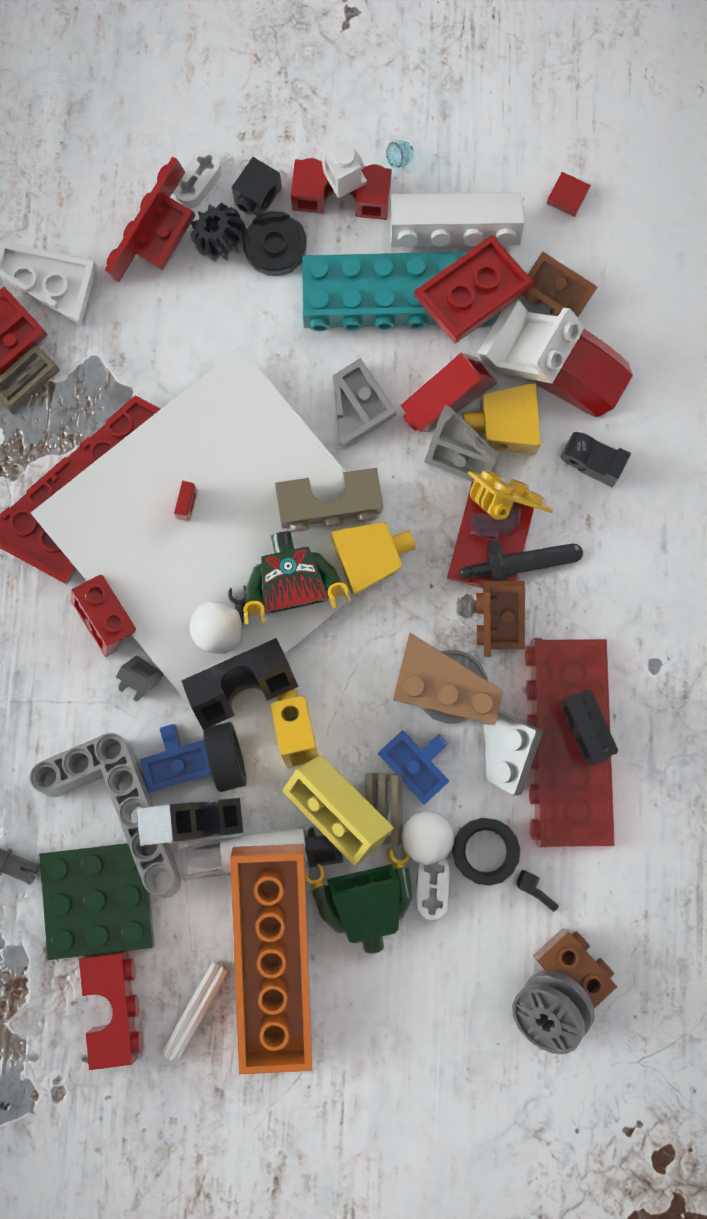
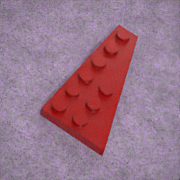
M135 395L105 421L106 424L96 433L79 444L80 447L67 458L64 457L26 491V494L13 506H8L0 514V549L67 585L76 568L32 516L31 512L157 413L160 408Z

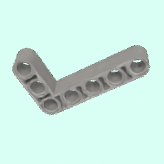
M107 733L43 760L33 767L29 776L31 785L34 789L49 797L62 796L104 777L145 889L151 894L163 898L172 897L178 892L182 882L181 875L169 843L157 844L156 851L150 856H145L143 845L140 846L138 823H132L131 814L134 809L140 806L144 808L154 807L133 748L126 740L118 734ZM120 744L121 751L119 755L113 759H108L110 747ZM83 758H88L89 763L86 770L77 773V763ZM55 771V782L51 786L45 787V777L50 772ZM127 775H132L133 782L130 788L120 791L119 784L121 779ZM162 871H167L170 877L169 883L164 889L158 890L155 886L156 876Z

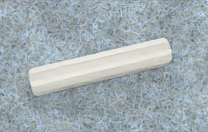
M213 961L207 969L162 1050V1055L169 1061L178 1062L228 973V968L223 964Z

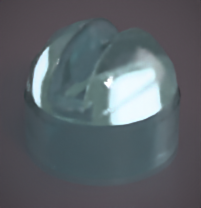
M406 140L391 142L386 148L387 161L396 169L407 166L414 158V149Z

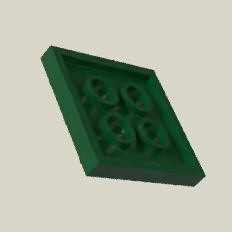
M128 843L39 854L47 960L147 949L155 946L150 892L145 889ZM143 845V853L145 856H147L146 845Z

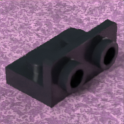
M587 689L558 702L586 766L608 760L607 757L618 753V748L592 690Z

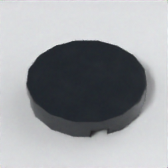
M269 211L258 215L244 232L246 242L243 243V250L248 263L256 271L267 276H282L294 271L302 263V255H306L307 237L303 226L284 212Z

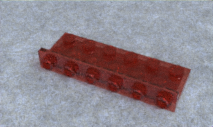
M533 638L530 641V646L525 647L526 667L531 666V680L526 681L527 701H532V714L527 715V723L543 730L530 769L534 770V784H529L530 805H535V819H530L531 840H536L537 847L614 846L611 756L607 757L608 760L586 766L558 704L563 699L590 689L610 730L607 639L542 640V638Z

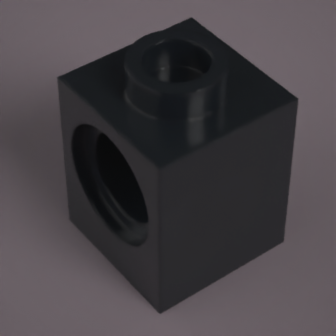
M252 157L231 187L237 208L248 215L251 213L256 216L264 214L282 189L280 172Z

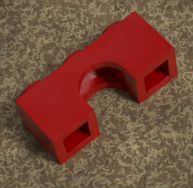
M315 158L295 159L290 195L292 211L324 214L325 202L335 192L323 173L322 162ZM378 164L364 166V169L361 171L367 180V184L349 193L355 199V217L387 220L392 169L384 168Z
M128 951L84 956L79 959L82 996L101 995L110 1002L113 1011L109 1024L92 1027L86 1032L89 1070L132 1065L138 1059V1053H142L143 1050L141 1031H136L135 1017L139 1016V1000L137 994L132 995L131 980H135L136 977L134 959H129Z

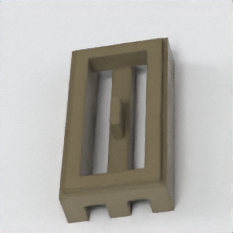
M36 344L0 376L1 391L38 356L41 358L27 372H24L17 378V381L3 394L0 392V402L12 414L60 371L59 367Z
M367 773L366 800L377 810L378 781V812L386 820L388 815L387 787L388 781H391V825L394 829L391 831V836H388L381 845H401L402 774Z

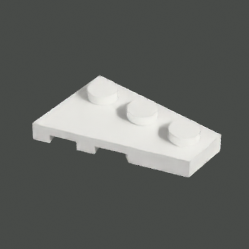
M0 241V279L81 326L97 268L95 261Z

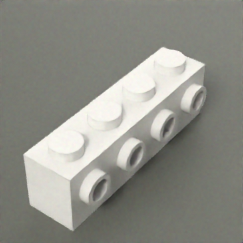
M521 192L391 194L390 197L391 247H475L491 235L502 246L520 245L524 227Z

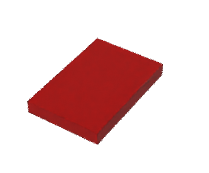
M491 235L414 290V297L456 344L531 290L534 281L496 238Z
M469 490L447 579L483 588V581H492L489 575L462 579L459 576V570L464 566L487 562V545L492 541H498L501 544L502 555L523 552L534 508L514 502L508 517L496 520L471 499ZM518 574L508 575L507 581H516Z

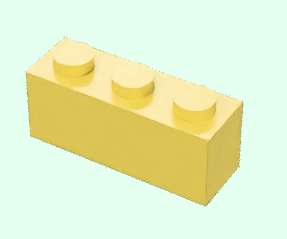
M322 755L297 768L282 790L354 866L375 852L394 829Z

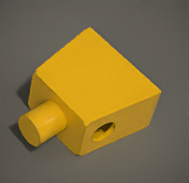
M536 383L487 393L482 396L480 412L462 414V419L476 432H482V438L494 450L536 454L541 446Z
M386 522L336 530L331 532L330 537L352 597L359 595L402 569L399 555L416 549L414 539L409 530L391 536Z
M295 688L277 696L278 701L270 704L280 755L287 768L306 764L319 756L305 696L298 697L297 689ZM297 717L294 721H288L290 718Z

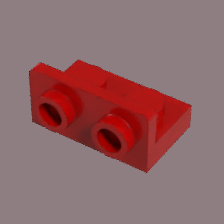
M98 575L71 589V603L105 657L117 651L121 640L135 633L136 627L103 575Z

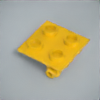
M483 470L481 474L468 471V474L475 479L470 490L471 499L496 520L508 517L514 502L549 513L553 512L550 507L542 502L543 496L530 491V486L521 481L511 479L510 483L501 481V476L487 470Z

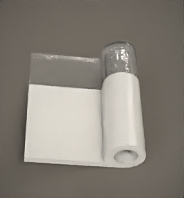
M303 827L178 846V852L172 853V856L185 885L192 953L234 946L230 861L233 847L304 844L305 868L310 879ZM305 880L308 936L318 934L312 886Z

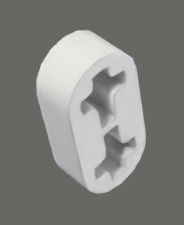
M211 150L198 151L184 168V176L173 192L176 201L189 209L197 207L220 178L222 171L218 155ZM211 162L213 169L210 170L206 168L202 172L200 165L203 164L207 166ZM193 186L194 194L187 193L183 196L182 189L189 190Z
M447 859L437 862L443 866V872H437L436 884L430 883V873L424 871V865L426 864L418 863L416 906L420 915L425 919L438 920L447 912L450 867ZM430 888H436L435 897L438 901H442L441 907L435 908V913H429L428 908L422 906V901L429 899Z

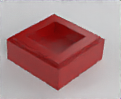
M561 172L546 204L575 217L591 185Z
M182 480L174 511L177 519L187 522L191 520L198 492L196 485L192 482Z

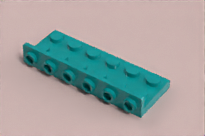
M469 251L302 255L304 328L321 332L331 327H343V329L348 331H356L362 327L372 326L380 330H389L395 326L423 329L428 325H438L414 297V290ZM501 311L497 313L495 316H493L491 319L486 321L484 324H482L479 328L489 327L493 325L499 317Z

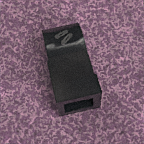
M573 432L560 457L566 464L613 488L631 452L622 448L616 450L598 442L587 434Z

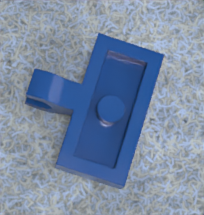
M176 724L160 728L166 749L165 752L139 759L148 792L211 774L204 740L181 747Z
M402 730L377 753L396 774H402V781L424 805L449 782L445 775L431 761L448 745L440 734L421 750Z

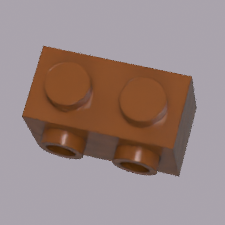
M562 928L533 957L545 971L553 970L565 974L579 983L589 995L594 1008H596L618 987L610 979L615 973L601 958L595 961L587 953L586 950L591 946L576 930L571 934Z

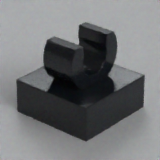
M314 827L309 828V838L305 839V852L309 868L318 867L317 863L321 866L343 863L342 853L325 835L316 837Z

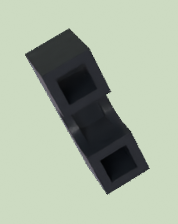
M277 638L181 680L191 709L203 730L235 716L232 709V701L242 690L248 688L259 689L268 701L299 687Z
M240 798L169 804L137 809L140 846L243 833Z

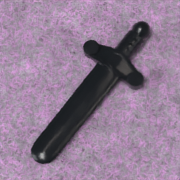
M492 541L487 545V562L464 566L459 570V576L462 579L489 575L492 581H507L508 575L577 562L583 557V550L578 544L571 543L502 555L501 544L498 541Z

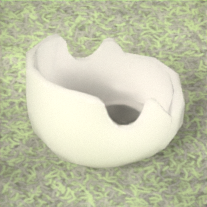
M209 601L199 605L192 615L190 622L191 638L197 647L205 652L226 654L236 648L241 639L242 631L239 612L235 608L224 605L223 602Z
M423 811L413 815L404 825L401 834L404 851L415 862L426 865L445 860L455 843L454 830L450 822L440 813Z

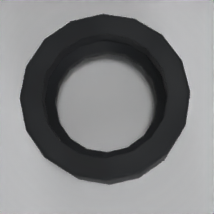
M226 722L204 729L203 736L207 760L217 790L224 792L246 786L244 761L233 724Z
M479 818L469 821L460 828L455 837L452 854L456 867L464 877L476 884L490 886L502 883L514 873L519 864L520 846L517 836L509 826L496 819ZM483 830L493 831L498 834L505 842L507 850L503 864L491 872H481L473 868L467 861L465 853L466 844L470 837L476 832Z

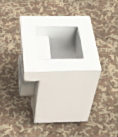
M346 140L322 151L323 173L338 198L367 184V180L361 171L364 169L361 156L357 150L349 147Z

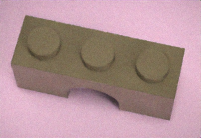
M377 468L343 472L342 484L344 492L340 498L332 502H323L314 496L309 478L275 483L281 527L289 528L291 532H300L310 529L309 524L323 523V527H333L343 524V519L356 517L357 522L377 519L376 514H381L384 508Z

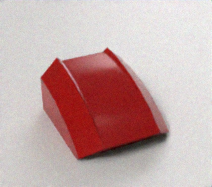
M584 329L553 383L538 381L537 386L591 416L599 417L615 408L633 374L629 363L619 353Z

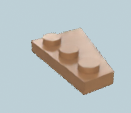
M409 633L393 701L495 726L503 690L417 636Z

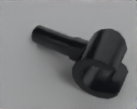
M521 870L516 881L517 887L533 895L555 912L559 905L543 891L536 888L540 877Z

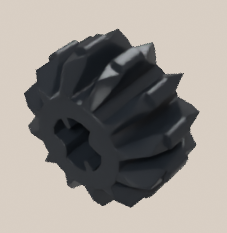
M221 202L216 208L209 204L208 210L205 213L198 211L199 220L191 222L193 231L190 233L191 240L196 245L198 252L205 257L208 256L215 262L220 256L228 261L229 253L232 251L239 253L237 245L246 242L243 233L247 229L237 210L232 207L228 208L227 205Z

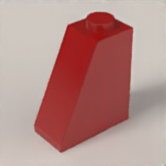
M461 352L400 405L406 413L403 417L413 430L417 431L419 429L420 432H431L437 426L444 405L451 407L457 413L491 389L497 382L477 357Z

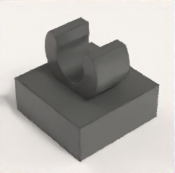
M136 655L121 666L116 678L121 680L119 691L123 692L129 686L136 690L133 700L137 702L159 684L164 674Z

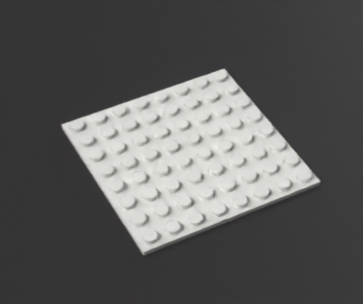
M241 346L31 512L32 516L86 581L98 575L104 576L136 627L135 633L132 634L133 638L189 705L190 703L181 680L274 638H277L285 655L348 602L345 596H339L335 599L336 608L331 606L330 599H328L327 602L267 614L263 624H261L260 616L252 615L248 618L249 624L244 622L242 626L241 639L236 648L226 654L205 652L197 647L191 638L190 622L197 607L206 602L214 601L223 602L224 605L235 608V604L231 603L228 598L230 587L232 588L234 599L242 600L244 598L243 585L247 586L253 567L261 563L262 556L274 554L271 535L289 531V528L281 527L275 483L309 478L312 493L323 502L335 501L344 492L342 484L343 472H346ZM182 480L194 483L198 490L189 522L179 520L174 515ZM381 513L376 514L377 519L366 522H357L356 517L343 519V524L333 527H323V523L309 524L310 529L291 532L294 549L309 547L311 552L320 553L335 568L341 582L348 587L352 599V594L330 538L331 532L386 522L391 536L398 534V532ZM406 553L399 555V558H402Z

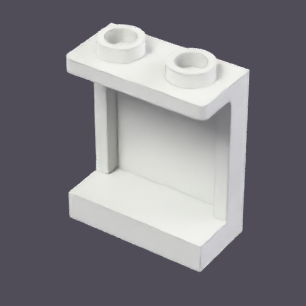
M515 300L501 311L477 354L495 373L553 383L585 327L570 308H563L559 316L531 313L525 309L519 300Z

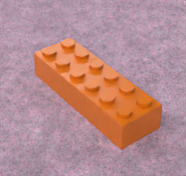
M304 844L233 847L230 861L239 1075L312 1071Z

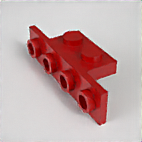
M173 156L169 163L160 169L157 183L151 193H147L140 204L139 213L134 221H130L127 224L123 233L124 238L118 248L112 250L107 258V266L104 270L117 282H120L136 255L163 271L196 216L192 210L170 198L185 174L182 165Z

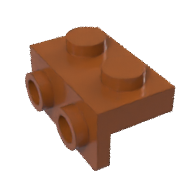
M542 251L528 273V276L534 281L533 288L522 296L536 305H539L541 301L552 307L549 312L552 316H559L563 308H570L578 318L598 286Z
M483 581V593H476L477 614H483L484 625H477V645H484V657H491V649H525V581Z

